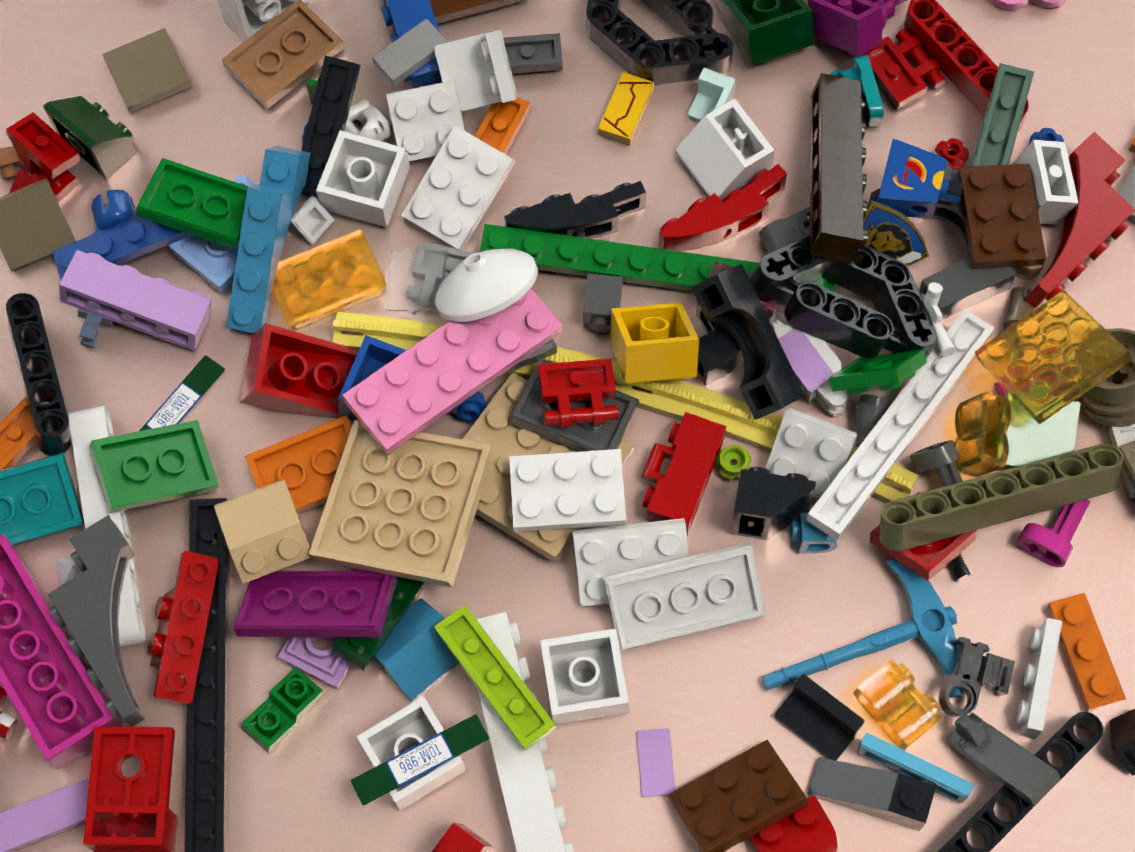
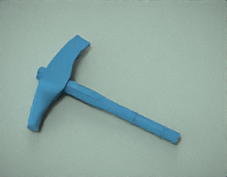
M892 558L887 561V564L898 577L905 590L910 608V621L879 631L825 654L820 653L819 656L792 666L781 667V670L762 676L764 686L768 691L784 684L789 685L790 682L798 680L803 673L809 676L823 670L828 671V668L858 657L889 649L916 638L935 659L943 676L952 674L958 648L957 645L951 644L956 639L952 625L957 624V614L951 606L944 607L930 581H927ZM953 688L950 691L949 698L961 697L965 693L960 688Z

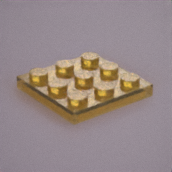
M1065 290L975 351L978 361L1039 425L1132 361L1129 351Z

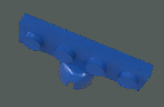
M116 189L107 191L109 204H104L102 194L97 195L93 199L91 210L96 229L91 236L52 252L61 281L76 250L84 253H96L106 261L120 265L192 236V234L136 216L132 197L124 190Z

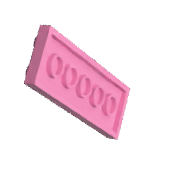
M530 288L518 301L496 314L468 322H447L342 395L343 401L388 455L563 332V325Z

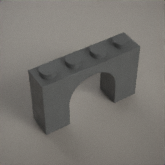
M948 161L943 179L958 182L956 175L958 170L952 169ZM881 188L871 192L869 203L871 200L878 201ZM961 198L959 204L938 200L932 218L907 217L913 223L926 219L946 222L960 232L967 246V255L962 261L922 280L919 289L920 294H926L929 284L933 282L939 283L943 288L937 305L942 313L941 320L1011 288L1016 276V267L972 269Z

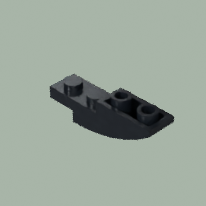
M638 181L633 184H620L613 191L602 195H589L577 204H575L570 192L564 195H551L539 204L530 207L521 206L512 210L510 214L504 216L505 227L589 239L602 237L619 231L620 217L646 208V191L642 182Z

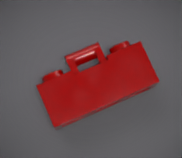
M685 412L681 423L674 422L670 431L668 442L672 443V448L660 443H654L641 475L644 480L657 484L655 488L649 486L642 507L647 509L646 520L648 522L684 518L688 536L713 472L716 456L723 446L727 426ZM664 457L671 460L666 475L658 473Z

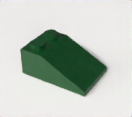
M715 0L738 49L751 65L766 63L773 58L788 53H796L803 48L815 45L812 9L804 0Z

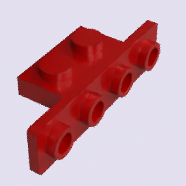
M184 551L180 557L175 587L164 594V597L161 596L157 602L155 609V618L159 619L157 633L151 635L148 644V655H152L150 667L158 668L153 694L157 699L184 705L192 703L219 560L215 557Z

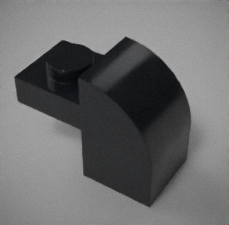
M697 302L696 316L707 333L699 338L697 372L707 386L731 373L739 364L742 352L733 335L725 327L716 322L706 320Z

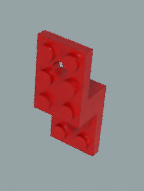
M94 726L83 845L93 852H175L178 816L169 809L175 730L172 727ZM131 757L139 758L141 760V769L138 774L133 777L123 776L121 768L124 761Z

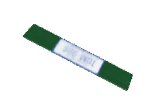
M205 355L139 431L179 424L221 376L225 368Z
M475 714L351 779V784L361 804L364 806L489 740V736L479 717Z

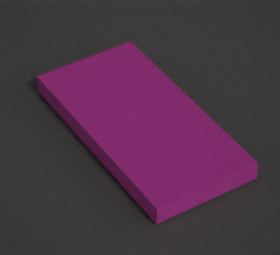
M275 571L250 581L233 629L237 637L380 638L396 587L397 577L372 571Z

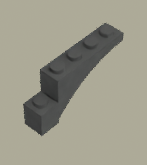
M107 515L69 539L76 550L70 555L82 573L48 594L54 604L49 611L60 628L68 627L73 637L67 641L77 657L81 659L85 656L91 668L86 672L94 686L98 690L104 687L110 699L105 704L117 722L123 719L133 727L145 718L132 694L125 674L120 650L118 621L120 595L129 559L136 555L118 526Z

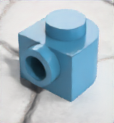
M810 510L800 513L798 519L790 520L791 541H797L798 554L826 553L837 548V540L806 521Z

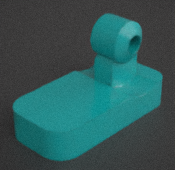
M868 55L853 57L851 69L844 71L835 70L830 75L861 81V96L865 97V107L862 115L866 127L882 125L884 109Z

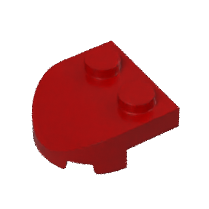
M815 795L807 798V806L749 838L756 852H839L835 829Z

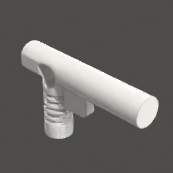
M933 282L929 284L926 294L920 295L937 333L936 344L944 357H948L955 353L956 348L941 323L942 313L937 306L943 288L939 283Z

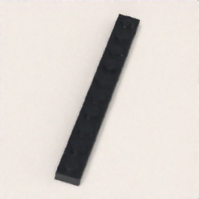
M227 498L190 500L189 551L215 557L219 560L193 700L192 703L187 705L185 852H226L229 548L214 505L227 501Z

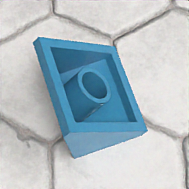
M422 598L410 606L374 657V660L411 703L459 663L434 629V626L445 618Z

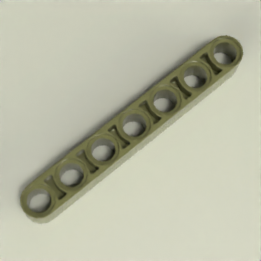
M1098 444L890 501L881 510L880 543L889 550H906L1110 493L1118 487L1123 454L1113 445Z

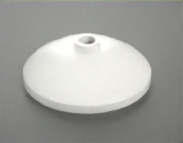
M492 249L472 254L460 262L443 280L435 297L436 308L443 318L454 322L474 321L496 314L514 304L529 291L536 281L538 267L530 254L516 249Z

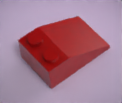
M265 323L251 336L240 403L274 412L341 418L343 415L339 414L338 398L359 350Z

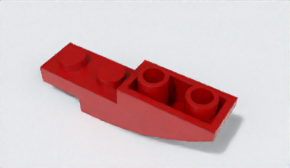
M779 164L770 170H761L742 190L737 188L730 192L724 199V203L715 193L706 199L700 198L689 207L687 213L678 219L671 218L661 227L659 232V249L674 251L700 249L726 241L753 228L767 219L768 201L785 189L786 171Z

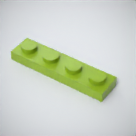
M463 605L434 626L436 633L525 752L556 729L555 723L466 605Z

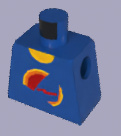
M893 139L877 202L903 213L906 217L932 218L938 200L959 204L964 183L943 179L947 163L944 157Z

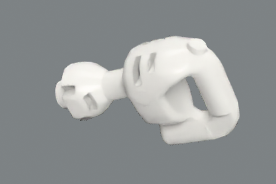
M363 99L350 107L345 132L384 142V140H388L391 137L390 127L393 124L390 112L382 115L375 106H371L368 100ZM352 121H360L363 126L360 132Z

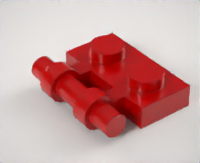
M906 28L899 31L895 36L900 43L896 46L887 36L882 39L880 45L863 54L869 57L876 83L897 110L926 94L927 85L923 80H929L934 88H939L946 81L940 72V65L935 59H930L922 49V42L918 37H912ZM906 57H911L918 67L913 69L906 60Z
M611 358L538 364L542 404L557 403L558 410L544 411L545 426L559 425L560 428L572 427L573 423L592 422L593 425H604L605 421L619 419L618 405H603L604 398H615L616 394ZM590 400L591 407L571 409L570 401Z

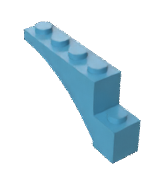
M281 146L265 149L260 184L247 188L226 323L227 328L255 333L266 323L273 283L284 241L297 202L306 185L310 152Z

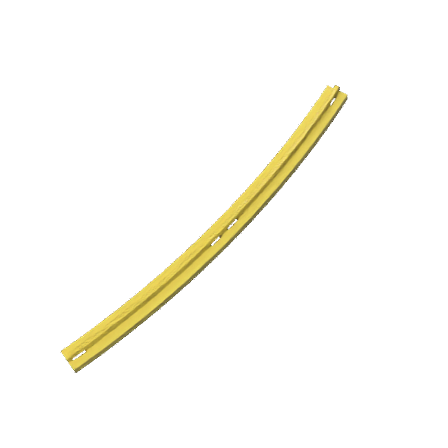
M337 312L336 320H333L332 325L334 330L332 342L359 350L365 335L408 350L443 325L383 316ZM344 331L363 333V336L343 333ZM557 347L556 354L541 360L548 363H561L605 358ZM611 360L614 380L618 381V384H615L616 390L639 399L637 408L682 421L684 413L688 412L727 426L726 437L771 453L784 416L773 412L755 420L746 402L682 380L649 381L645 384H625L617 361ZM538 361L503 375L510 376L514 372L520 377L529 380ZM633 386L653 391V394L633 389ZM853 445L849 459L859 447ZM895 464L884 480L903 489V491L901 492L881 482L871 497L884 503L908 497L919 475Z

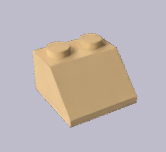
M284 479L214 505L227 546L243 584L311 558L309 556L310 543Z

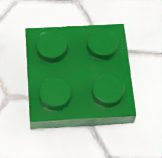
M920 349L878 355L871 359L857 358L829 377L832 392L846 390L847 395L863 393L868 390V387L879 386L881 391L901 387L903 380L916 376L915 371L927 363L925 351Z

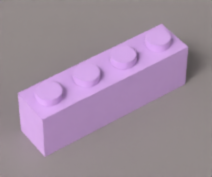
M76 250L59 284L60 302L195 351L211 317L212 300L206 298L204 294L195 290L186 291L178 288L163 278H151L143 275L128 265H116L92 252L84 253Z

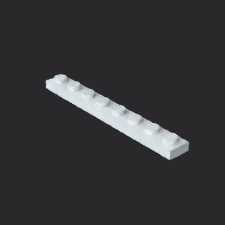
M963 310L947 331L956 348L955 353L944 357L938 346L933 349L926 359L927 363L918 369L916 376L912 377L810 510L806 521L835 540H839L990 339L995 329L993 326L969 311Z

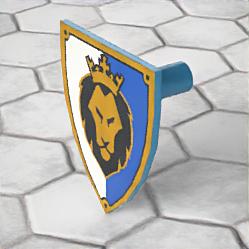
M870 201L863 221V228L868 230L866 246L893 257L907 266L929 257L924 238L912 221L903 213L889 206Z

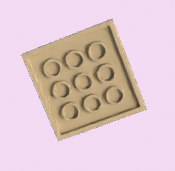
M512 372L463 437L464 440L492 444L495 450L475 514L555 563L573 538L572 531L579 528L514 532L509 456L579 451L509 423L510 416L528 382ZM624 438L618 448L621 449L622 467L634 452L635 447L634 444Z
M354 420L309 551V556L316 561L453 587L495 452L492 444L419 432L387 455L362 423Z

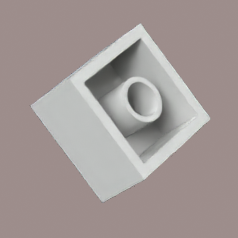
M340 130L316 189L320 204L326 211L388 227L410 169L406 148Z
M616 628L540 640L552 720L555 725L629 713V701Z
M423 696L356 737L371 763L376 767L441 733L444 729ZM459 755L389 793L401 811L465 772L464 762Z

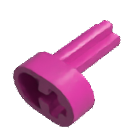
M1086 499L1064 505L1051 530L1035 523L1026 524L1017 542L1019 547L1029 555L1054 567L1065 566L1073 551V546L1070 542L1091 501Z

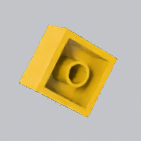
M682 302L611 309L610 346L625 384H645L649 381L659 380L680 381L684 378L697 377L699 338Z

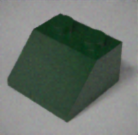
M77 96L49 101L43 106L56 133L79 152V157L106 180L137 153L131 141L133 134L121 122L115 125L108 119L110 117L109 114L99 103L94 102L91 104L84 97Z

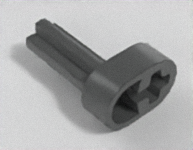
M953 440L925 447L910 455L916 473L936 469L943 487L963 482L955 463L960 456Z

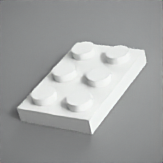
M454 125L401 216L454 248L463 250L516 161Z
M621 449L509 456L514 532L626 525Z
M684 518L572 531L581 607L609 604L603 577L689 556Z

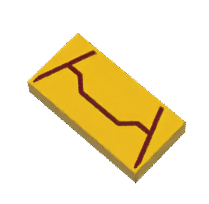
M622 72L599 124L598 134L630 145L654 90V82Z

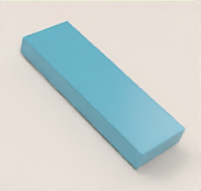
M867 732L857 750L859 755L895 773L936 785V793L959 804H963L969 797L974 785Z

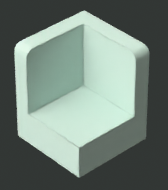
M703 68L698 78V92L688 111V118L700 122L705 115L731 101L734 98L736 79Z

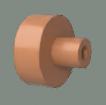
M14 146L0 148V170L3 178L16 175L13 163L21 159Z

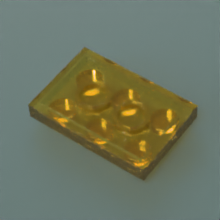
M362 229L280 261L272 288L291 331L300 330L337 315V312H344L389 293L388 286Z

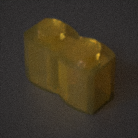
M986 391L958 405L955 413V430L958 437L954 444L960 456L955 461L959 473L977 478L1005 466L1009 454L1006 431L1011 421V407L1008 398Z
M890 660L856 687L853 694L866 712L878 722L889 739L898 748L906 751L942 720L939 714L941 708L930 694L925 693L923 695L916 689L913 684L915 678L904 664L900 663L897 665L893 660Z

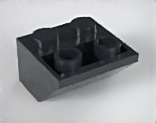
M750 467L749 470L741 469L730 534L768 540L789 526L791 519H798L800 513L810 510L816 481L808 480L807 476L798 473H789L786 476L771 474L770 470L762 467Z

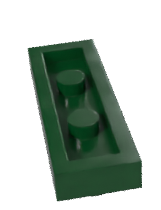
M397 577L396 587L381 637H339L333 645L332 652L365 671L423 590L425 582Z

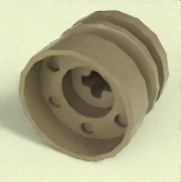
M1114 328L1092 334L1081 343L1075 355L1081 405L1087 416L1099 424L1110 427L1135 424V331Z

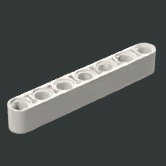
M106 405L70 412L68 417L85 529L109 515L132 549L126 510L109 513L89 448L91 440L114 436L108 408ZM134 558L129 559L120 595L118 621L120 648L146 642Z

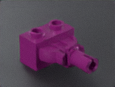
M808 0V6L812 9L814 37L859 57L882 43V30L885 28L886 21L895 15V6L907 0Z

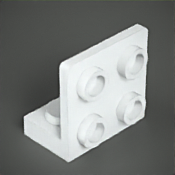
M501 29L439 44L434 47L442 82L455 80L461 111L498 102L505 103L518 98Z

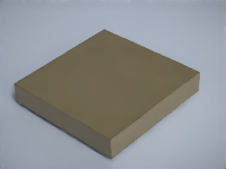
M165 28L102 54L129 113L192 87L190 79Z
M47 178L0 197V249L11 271L53 254L52 251L76 242Z

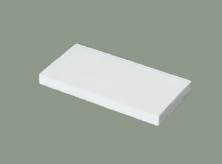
M750 542L603 577L614 628L617 631L620 651L766 616L753 547Z

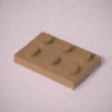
M296 0L225 56L222 62L224 67L268 110L323 66L325 56L334 57L345 47L343 40L302 0Z

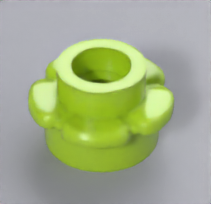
M729 445L717 454L715 464L720 468V474L724 478L732 480L735 477L740 478L741 469L749 470V464H751L752 459L749 452L742 446ZM736 460L737 464L733 466L730 464V461Z

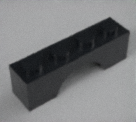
M742 263L691 287L706 320L716 322L725 327L733 335L741 349L745 369L739 388L755 420L778 411L805 396Z

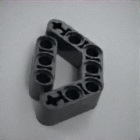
M588 0L586 25L589 39L631 75L652 81L654 85L698 80L703 68L723 75L727 74L731 69L732 40L727 35L718 33L712 28L713 9L706 0H678V2L641 0L682 36L680 38L656 41L620 10L622 0ZM604 20V21H607V22H605V23H597L596 21ZM700 20L702 23H694L692 21ZM621 41H629V42H631V43H630V44H621L620 42H621ZM678 58H687V59H689V60H688V61H680V60H677V59H678ZM653 62L655 65L647 66L643 63Z
M810 236L763 256L750 278V282L759 299L766 301L775 299L786 304L784 316L790 325L862 358H874L878 356L882 348L892 353L924 349L926 355L937 340L935 327L907 265L866 245L863 250H858L854 260L850 263L810 255ZM824 278L833 284L871 300L875 310L812 282Z

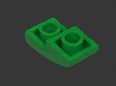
M295 667L269 691V698L242 722L241 729L267 753H270L309 712L322 696L323 690Z

